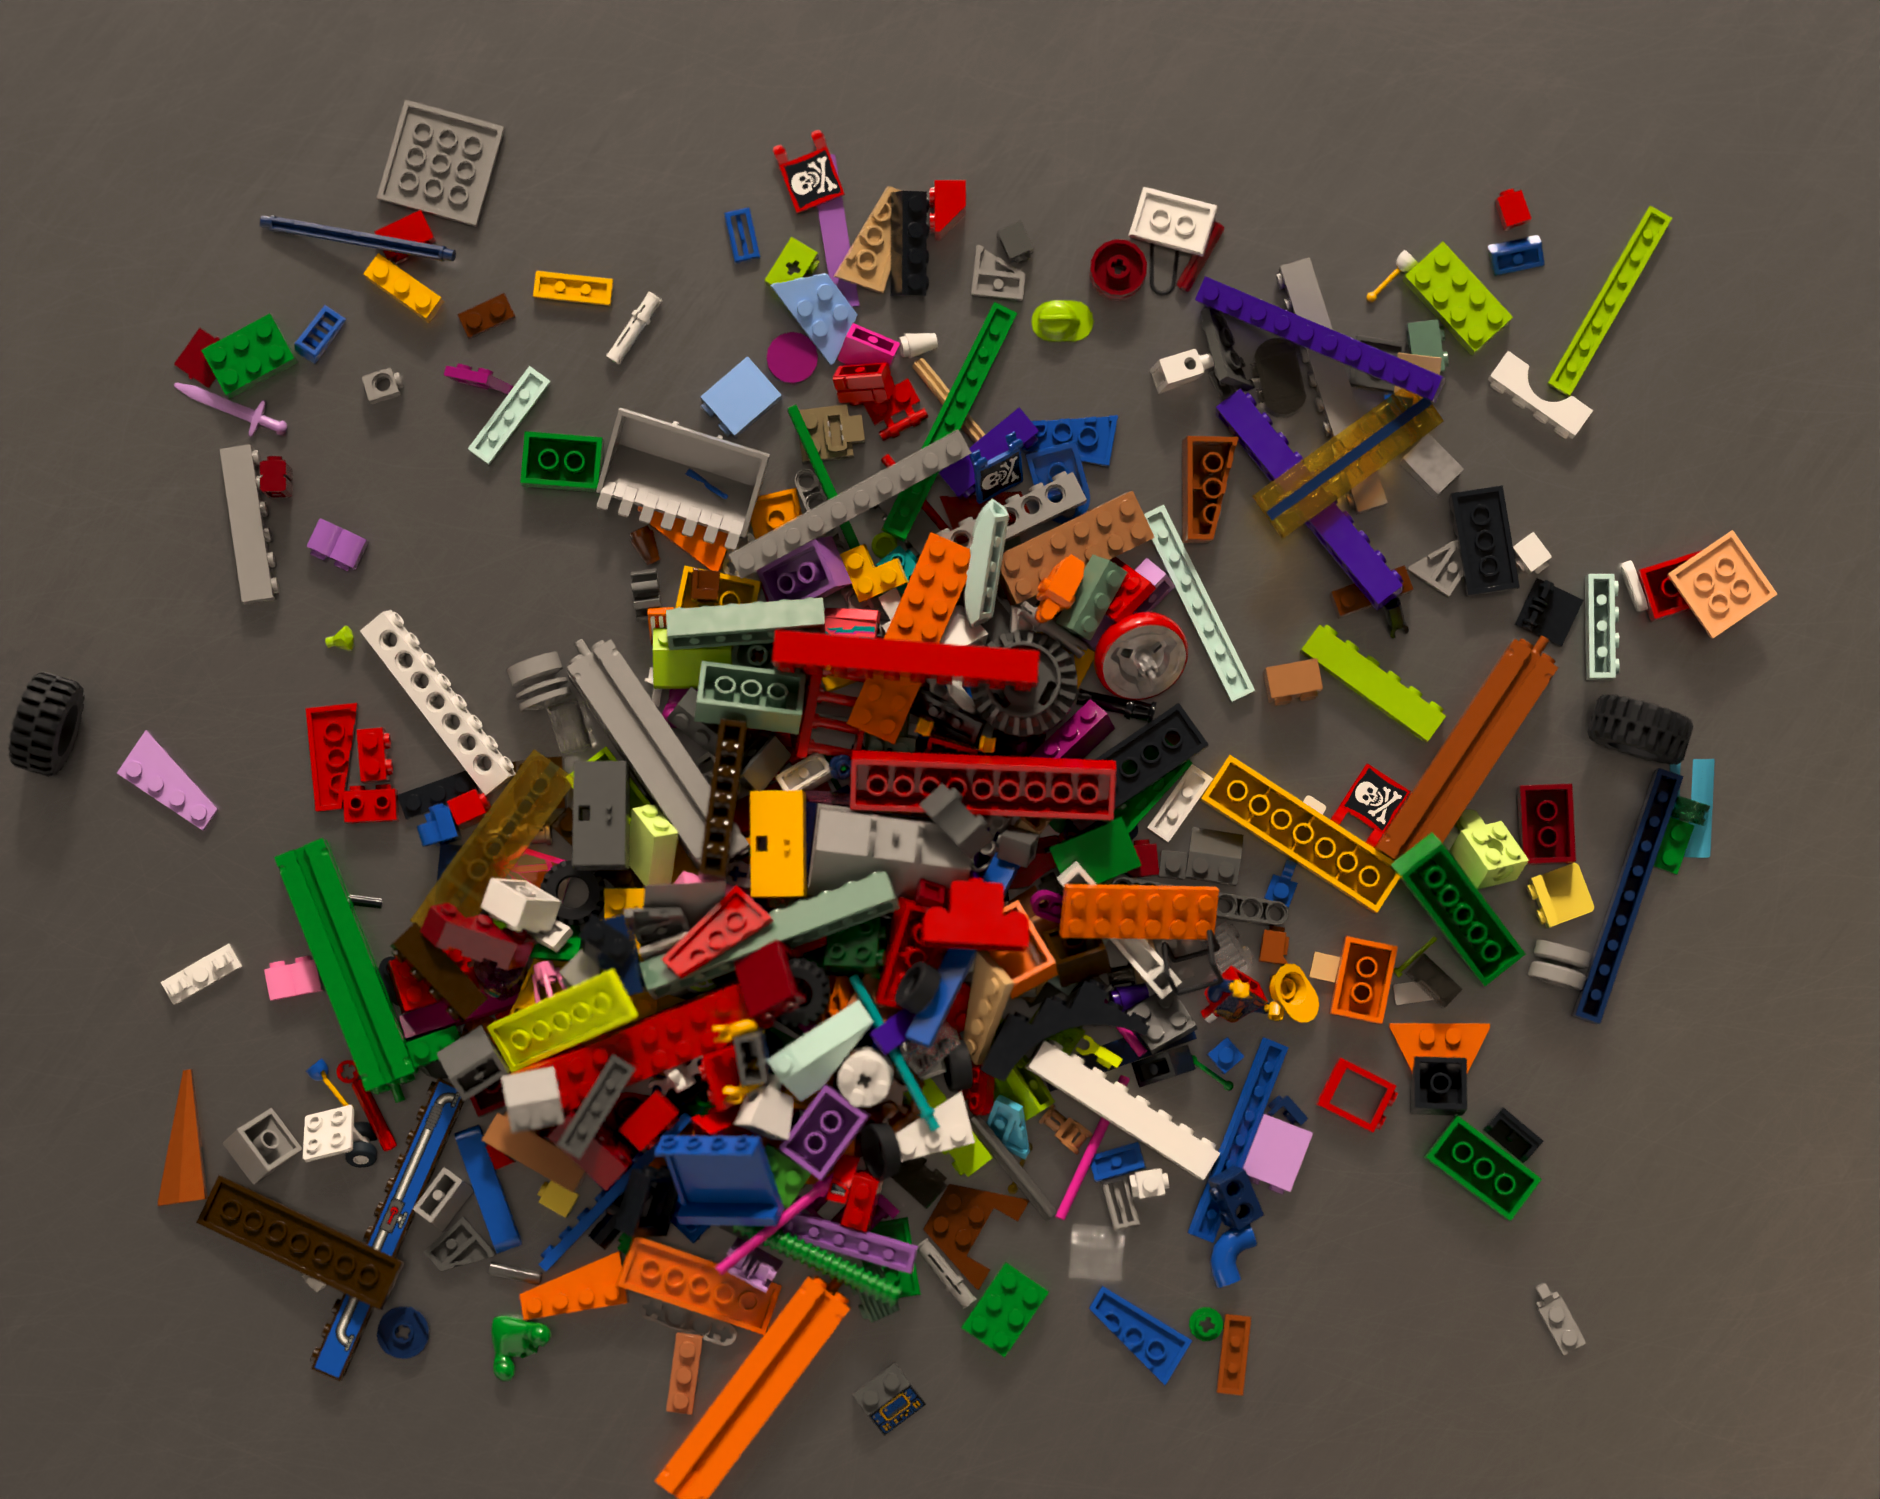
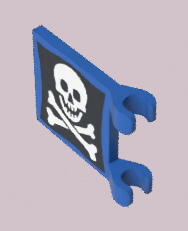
M1015 432L1005 436L1009 450L988 461L985 457H981L979 450L970 454L974 467L976 499L979 504L1023 482L1021 458L1023 441L1017 439Z

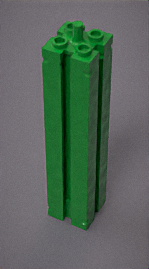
M320 838L303 845V847L278 855L274 859L280 870V875L358 1073L362 1078L365 1091L379 1095L391 1090L395 1102L399 1103L406 1100L400 1084L404 1085L416 1080L415 1075L420 1073L419 1068H414L406 1045L407 1041L402 1025L384 985L378 964L351 900L337 860L332 852L331 845L328 840Z

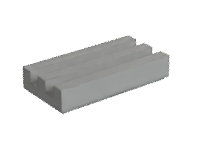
M1127 1174L1102 1180L1101 1186L1114 1232L1140 1226ZM1122 1181L1132 1218L1131 1222H1128L1117 1182ZM1109 1184H1112L1122 1224L1118 1223Z

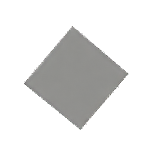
M726 881L645 885L643 908H682L691 930L725 897Z

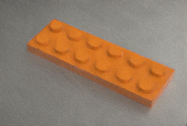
M1064 884L1059 934L1062 938L1207 940V930L1210 929L1215 934L1219 889L1217 887Z
M643 1237L632 1238L616 1283L617 1286L762 1335L766 1333L782 1287L781 1284L772 1282L766 1293L728 1272L721 1275L715 1268L719 1263Z

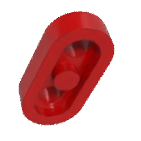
M981 1063L972 1066L973 1085L969 1089L968 1106L972 1114L985 1116L993 1108L995 1078L979 1070L982 1065Z

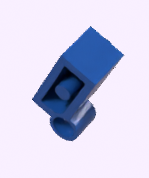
M443 803L429 807L430 813L425 814L427 823L417 826L422 847L433 844L439 847L440 843L449 844L462 840L460 829L449 806L446 807Z

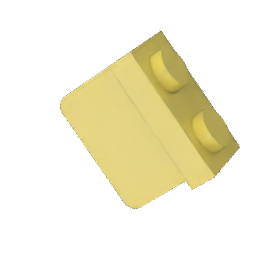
M1577 863L1569 864L1528 880L1530 885H1527L1529 895L1532 900L1536 899L1539 907L1536 913L1541 925L1545 924L1546 929L1588 914L1594 910L1593 901Z

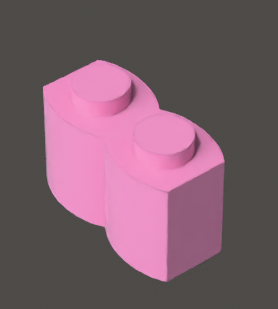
M310 956L295 958L296 963L285 965V961L269 963L270 968L264 969L271 1001L323 991L319 971L315 961L311 960Z

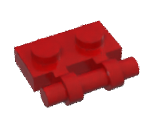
M909 379L896 384L890 399L881 404H875L873 401L863 402L874 426L884 422L887 427L878 432L882 441L890 437L894 439L900 435L899 432L911 426L915 428L921 424L920 421L929 417L924 408L914 412L912 406L920 403V399ZM905 411L907 417L894 423L891 417Z

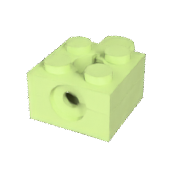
M1472 809L1464 810L1455 824L1460 834L1449 851L1477 889H1482L1517 880L1529 860L1504 823L1499 821L1485 824L1477 811Z

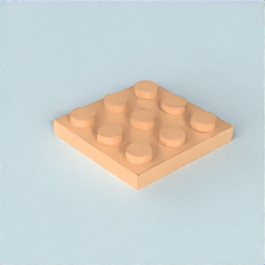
M1733 530L1667 574L1711 639L1777 595V592Z

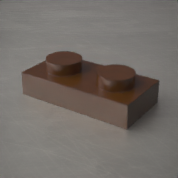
M505 293L457 314L469 339L516 318Z

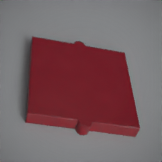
M199 328L174 365L187 373L190 379L194 378L209 389L216 380V377L201 350L219 341L220 338H214Z

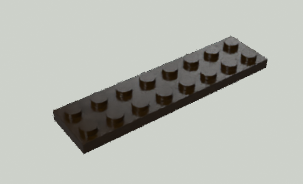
M220 1175L196 1222L379 1310H383L405 1263Z

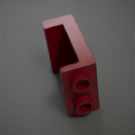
M777 939L733 962L750 1018L763 1024L775 1021L778 1016L785 1012L794 1011L800 1004L806 1002L805 995L800 994L796 989L787 960L788 957L793 955L791 947Z

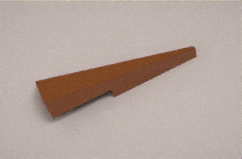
M192 1069L183 1070L158 1197V1206L208 1199L201 1150L203 1146Z

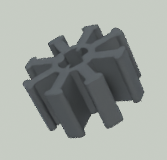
M656 568L630 572L637 622L648 620V608H662L660 584Z

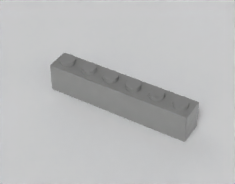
M251 444L220 449L242 603L248 605L276 600L275 593H279V584L277 577L273 578L272 568L276 567L274 553L269 552L268 542H272L270 527H265L264 517L268 516L266 501L261 500L260 478L262 476H258L257 466H260L259 451H254V447Z

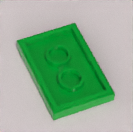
M1122 817L1049 847L1060 874L1077 861L1096 884L1142 866Z
M908 1217L880 1221L871 1231L874 1234L912 1244ZM862 1260L863 1268L871 1264H874L872 1262ZM916 1264L911 1274L881 1265L888 1282H894V1286L897 1287L898 1285L902 1286L903 1290L899 1298L921 1295Z

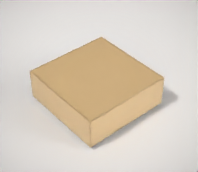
M1314 952L1309 977L1335 983L1340 957Z

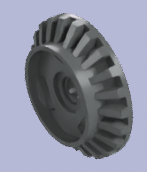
M1017 630L1009 634H1002L996 640L989 642L986 647L1040 651L1037 687H1031V691H1017L1015 686L1005 685V689L1001 690L1010 703L1005 708L1000 705L989 688V684L979 683L978 687H970L973 702L981 717L996 730L1017 737L1040 735L1061 723L1075 702L1078 688L1074 663L1062 645L1048 635L1032 630ZM1051 681L1057 684L1048 703L1043 706L1038 702Z

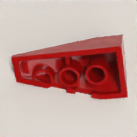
M899 897L898 903L900 908L894 911L886 947V964L882 967L876 1003L902 1009L895 1001V994L903 976L919 961H923L931 966L934 962L933 959L941 948L920 947L921 922L930 907L916 903V901Z

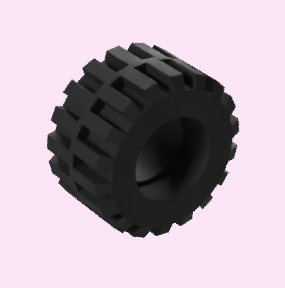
M565 860L551 867L545 874L540 888L559 900L558 888L565 879L576 877L583 880L589 890L587 901L578 908H568L561 903L555 918L565 925L578 926L587 923L593 914L596 916L599 914L604 906V889L606 888L604 880L597 870L577 871L572 865V860Z
M790 957L788 963L793 978H801L809 983L812 988V998L808 1003L799 1005L796 1010L785 1012L777 1018L784 1025L790 1023L792 1027H798L799 1024L805 1026L809 1025L812 1020L816 1021L821 1013L823 1014L831 993L830 981L825 975V970L817 966V962L813 960L812 962L807 961L806 957H801V959Z

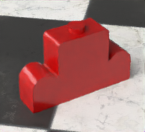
M970 878L968 881L955 880L948 889L947 911L942 907H932L925 913L921 922L920 947L1025 953L1029 947V920L1025 914L1019 911H1012L1006 916L1003 915L1004 885L1002 883L984 882V879Z

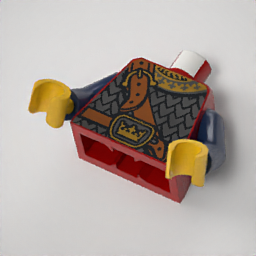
M921 717L915 729V732L918 733L919 744L926 749V753L987 756L990 753H994L996 738L981 736L980 743L972 746L938 727L932 730L934 722L926 721Z
M1230 966L1222 974L1224 981L1221 984L1208 987L1204 992L1209 1005L1201 1010V1014L1208 1023L1213 1022L1219 1016L1230 1023H1235L1253 1012L1260 1014L1268 1013V1018L1274 1021L1283 1020L1284 1008L1276 1001L1270 1002L1269 1005L1259 982L1234 966Z

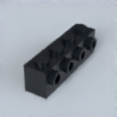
M926 191L891 192V296H926V291L929 288V278L926 276V265L929 262L926 239L929 237L927 213L930 203Z

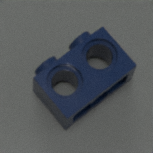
M1233 1165L1208 1180L1211 1187L1209 1190L1210 1195L1220 1208L1219 1216L1224 1225L1240 1230L1264 1216L1245 1169ZM1231 1183V1189L1227 1192V1186ZM1241 1205L1240 1213L1237 1215V1208Z

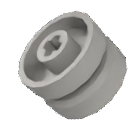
M1537 940L1534 954L1541 959L1547 960L1548 963L1540 961L1531 962L1527 976L1552 986L1583 990L1586 976L1572 970V967L1578 969L1589 968L1592 954L1569 946Z

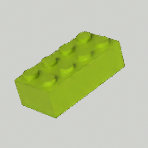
M1444 241L1412 268L1402 280L1471 356L1489 342L1513 318Z

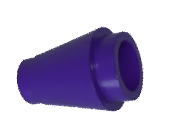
M1145 983L1114 987V990L1109 991V999L1123 1006L1122 1012L1149 997V991Z

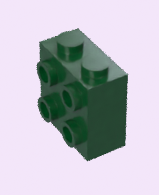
M881 916L827 935L824 966L830 973L881 975L882 966L886 964L884 943L889 939V926Z

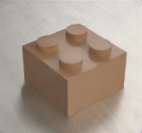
M1317 658L1266 667L1263 671L1268 703L1275 702V706L1290 704L1292 698L1300 697L1301 701L1313 700L1323 690Z

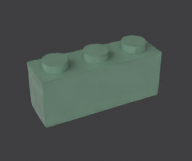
M1092 554L1084 569V576L1074 594L1076 599L1073 605L1068 610L1066 608L1063 609L1055 623L1070 633L1091 641L1128 572L1112 561Z

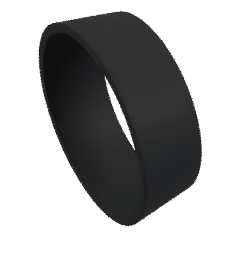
M887 1123L864 1125L860 1133V1148L863 1161L870 1175L876 1180L881 1181L897 1174L901 1168V1151L893 1129ZM879 1140L882 1145L885 1162L880 1151Z

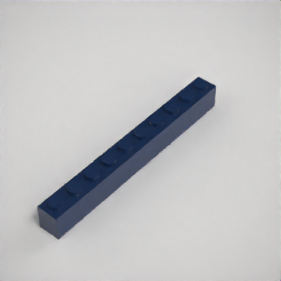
M1661 768L1654 771L1592 954L1590 966L1585 975L1584 989L1580 990L1572 1014L1573 1017L1596 1025L1601 1023L1684 776Z

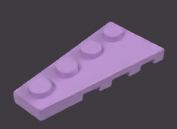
M145 730L117 774L204 831L219 809L187 776L182 768L177 765L163 747L158 744L153 736Z

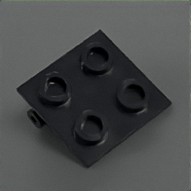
M1536 578L1515 625L1538 636L1542 635L1550 640V642L1562 647L1584 600L1555 587L1554 583L1548 580L1543 581Z

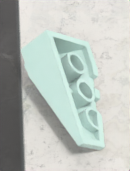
M857 1000L770 1057L767 1061L781 1083L802 1102L824 1087L874 1021L860 1000Z

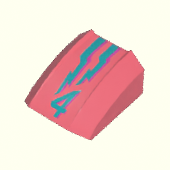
M826 608L824 610L826 634L877 638L881 612L876 610Z

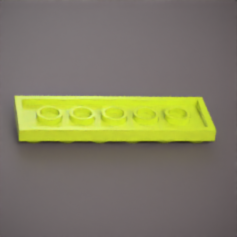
M610 969L495 1021L487 1026V1029L512 1073L632 1020L638 1016V1013L614 969Z

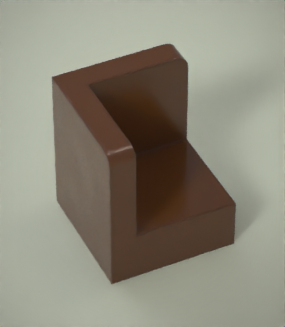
M693 568L692 601L719 603V571Z

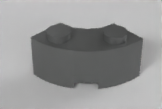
M942 783L919 805L971 859L993 838L987 830L990 825L980 815L975 817L961 803L964 798L954 787L949 790Z

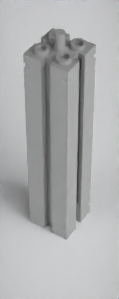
M583 639L578 640L574 643V646L580 654L569 661L570 665L567 666L570 682L577 689L579 695L624 761H627L630 771L652 804L657 805L678 831L677 841L699 871L710 785L621 653L618 652L612 640L597 642L591 647L592 652ZM735 823L733 824L728 864L739 862L749 855V843L742 836Z

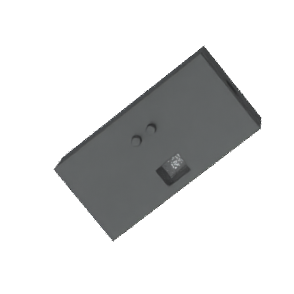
M627 761L574 762L573 867L577 871L629 870V764Z

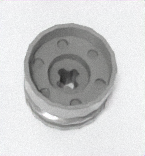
M557 651L532 657L506 669L512 686L524 685L525 687L524 690L515 695L516 699L529 698L519 704L521 712L538 711L554 706L572 694L570 687L558 689V687L568 682L566 677L554 678L553 676L563 669Z

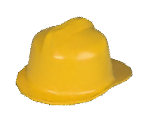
M1295 964L1282 966L1276 974L1270 977L1269 993L1271 998L1283 1006L1293 1020L1300 1023H1307L1313 1020L1319 1009V1000L1314 988L1299 966Z

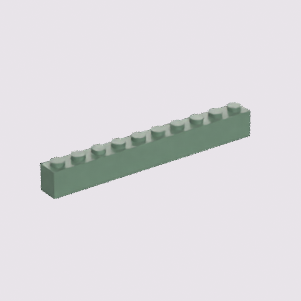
M886 871L874 872L868 875L867 878L857 882H847L843 887L836 890L823 891L812 899L800 900L788 908L771 911L769 915L774 920L772 923L683 979H680L661 960L667 953L650 956L646 961L639 963L647 991L654 1000L734 971L733 962L776 939L790 945L791 949L897 910L900 906L892 881Z

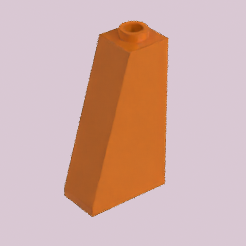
M638 506L637 511L642 512L643 507ZM654 511L652 520L648 524L706 569L721 572L728 551L724 547L728 536L727 533L718 531L715 543L710 544L703 541L707 527L697 524L693 537L682 535L686 520L676 518L672 530H665L660 527L664 514Z

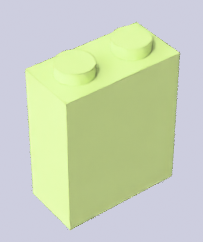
M656 804L632 808L629 866L644 885L671 884L678 831Z

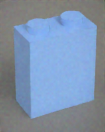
M747 356L701 396V400L704 402L701 407L709 417L715 415L720 421L718 427L727 437L731 434L736 439L782 399V395Z

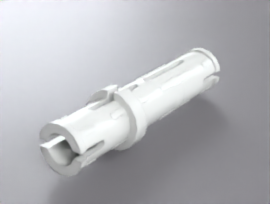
M651 292L647 293L638 309L632 312V318L606 357L618 365L621 364L646 325L650 324L651 316L662 302L659 297Z

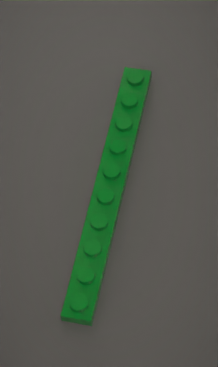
M996 302L993 303L922 448L957 429L960 431L1017 316V312ZM939 471L899 493L881 529L882 531L905 542Z

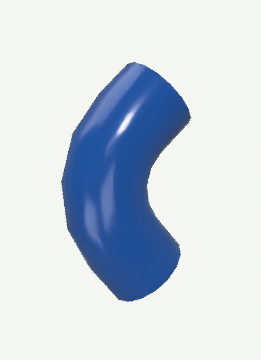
M1250 1224L1240 1230L1229 1229L1215 1243L1210 1263L1212 1276L1217 1288L1241 1280L1236 1263L1237 1257L1244 1250L1257 1246Z

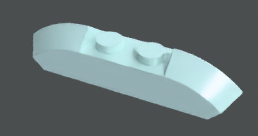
M993 499L979 513L972 532L971 557L967 571V582L963 589L964 609L971 628L987 622L993 617L1009 514L1004 506Z

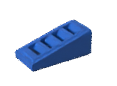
M324 305L294 343L295 351L313 364H316L344 325L346 319ZM323 318H328L330 321L335 323V325L332 327L331 325L323 321ZM317 327H322L323 329L328 331V334L326 335L325 333L317 329ZM312 334L322 340L321 343L311 338ZM306 343L309 344L310 346H312L313 348H315V350L311 349L310 347H308V346L305 345V344H306Z

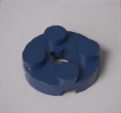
M395 1307L382 1316L378 1325L377 1340L386 1354L395 1358L408 1359L424 1350L430 1339V1327L425 1316L415 1308ZM400 1325L410 1329L407 1340L403 1337L398 1338L396 1335L399 1332L398 1327Z

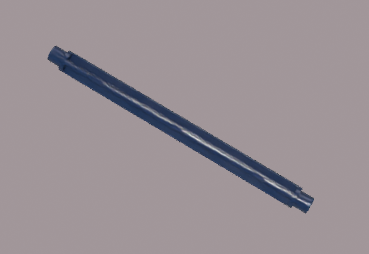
M273 215L271 217L261 216L260 227L269 228L271 231L330 240L443 262L445 260L454 261L456 258V250L447 249L446 246L420 243Z

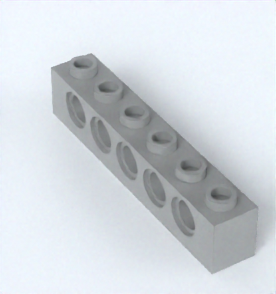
M1066 471L1052 477L1053 482L1045 486L1041 482L1029 488L1030 493L1022 497L1016 494L1005 500L1006 505L1004 507L1007 513L1013 514L1016 518L1013 525L1007 526L1005 542L1087 502L1073 472L1069 474ZM1050 491H1059L1063 496L1062 500L1058 503L1051 502L1047 496ZM1028 502H1035L1039 506V511L1035 514H1028L1024 506ZM973 517L966 518L958 523L960 527L952 531L946 528L936 534L953 542L956 537L965 536L969 540L967 548L970 549L973 543L972 532L976 519L974 520Z

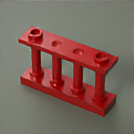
M821 670V675L809 674L799 734H797L793 755L794 758L805 759L807 754L814 752L834 757L847 755L852 760L853 750L865 751V749H861L864 738L863 731L847 725L845 721L820 717L819 713H815L817 703L822 701L854 707L858 698L824 691V688L820 687L822 677L832 676L831 671ZM847 672V677L833 676L863 683L866 680L858 678L857 673ZM822 727L856 734L853 750L814 742V739L810 738L812 728Z

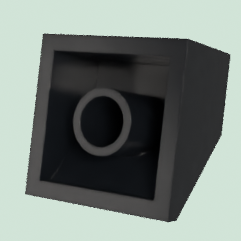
M1414 1056L1411 1079V1114L1463 1116L1467 1110V1058Z

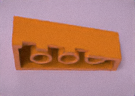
M615 1252L521 1293L520 1301L523 1320L629 1303L628 1289L616 1285L623 1266L622 1252Z

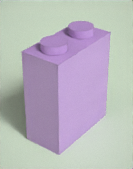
M1263 1114L1242 1168L1246 1170L1250 1182L1259 1185L1260 1181L1270 1184L1269 1190L1282 1195L1285 1190L1291 1192L1313 1133Z

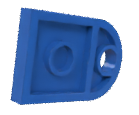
M1076 440L1026 453L1034 485L1042 482L1045 486L1053 482V476L1064 471L1067 474L1073 472L1087 499L1085 504L1075 508V513L1072 516L1066 517L1061 515L1052 521L1064 523L1087 511L1090 504V491ZM1057 490L1050 491L1047 495L1048 499L1053 503H1058L1063 498L1062 494Z

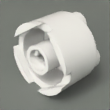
M869 1046L856 1048L848 1054L838 1074V1087L851 1105L856 1107L872 1106L885 1098L894 1076V1067L891 1059L887 1054L884 1055L882 1051L880 1052Z

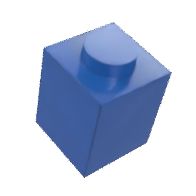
M1228 1037L1206 1054L1222 1074L1227 1073L1244 1058V1055Z

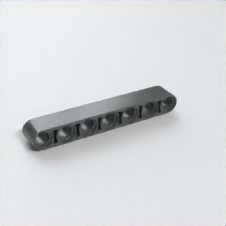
M1126 877L1118 878L1110 884L1177 886ZM1219 892L1218 902L1220 899L1227 900L1230 904V909L1227 913H1223L1217 906L1216 918L1265 926H1278L1284 923L1289 916L1287 906L1281 902ZM1246 903H1250L1255 907V915L1253 917L1245 915L1243 908ZM1272 907L1278 908L1281 912V917L1278 921L1272 920L1269 916V911Z

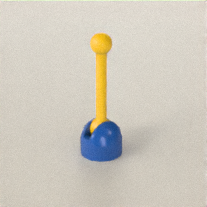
M322 1058L306 1070V1073L313 1080L324 1081L343 1107L350 1105L327 1078L329 1069Z

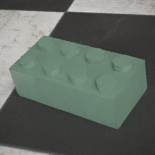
M702 661L694 721L720 724V719L747 722V728L799 734L806 674Z

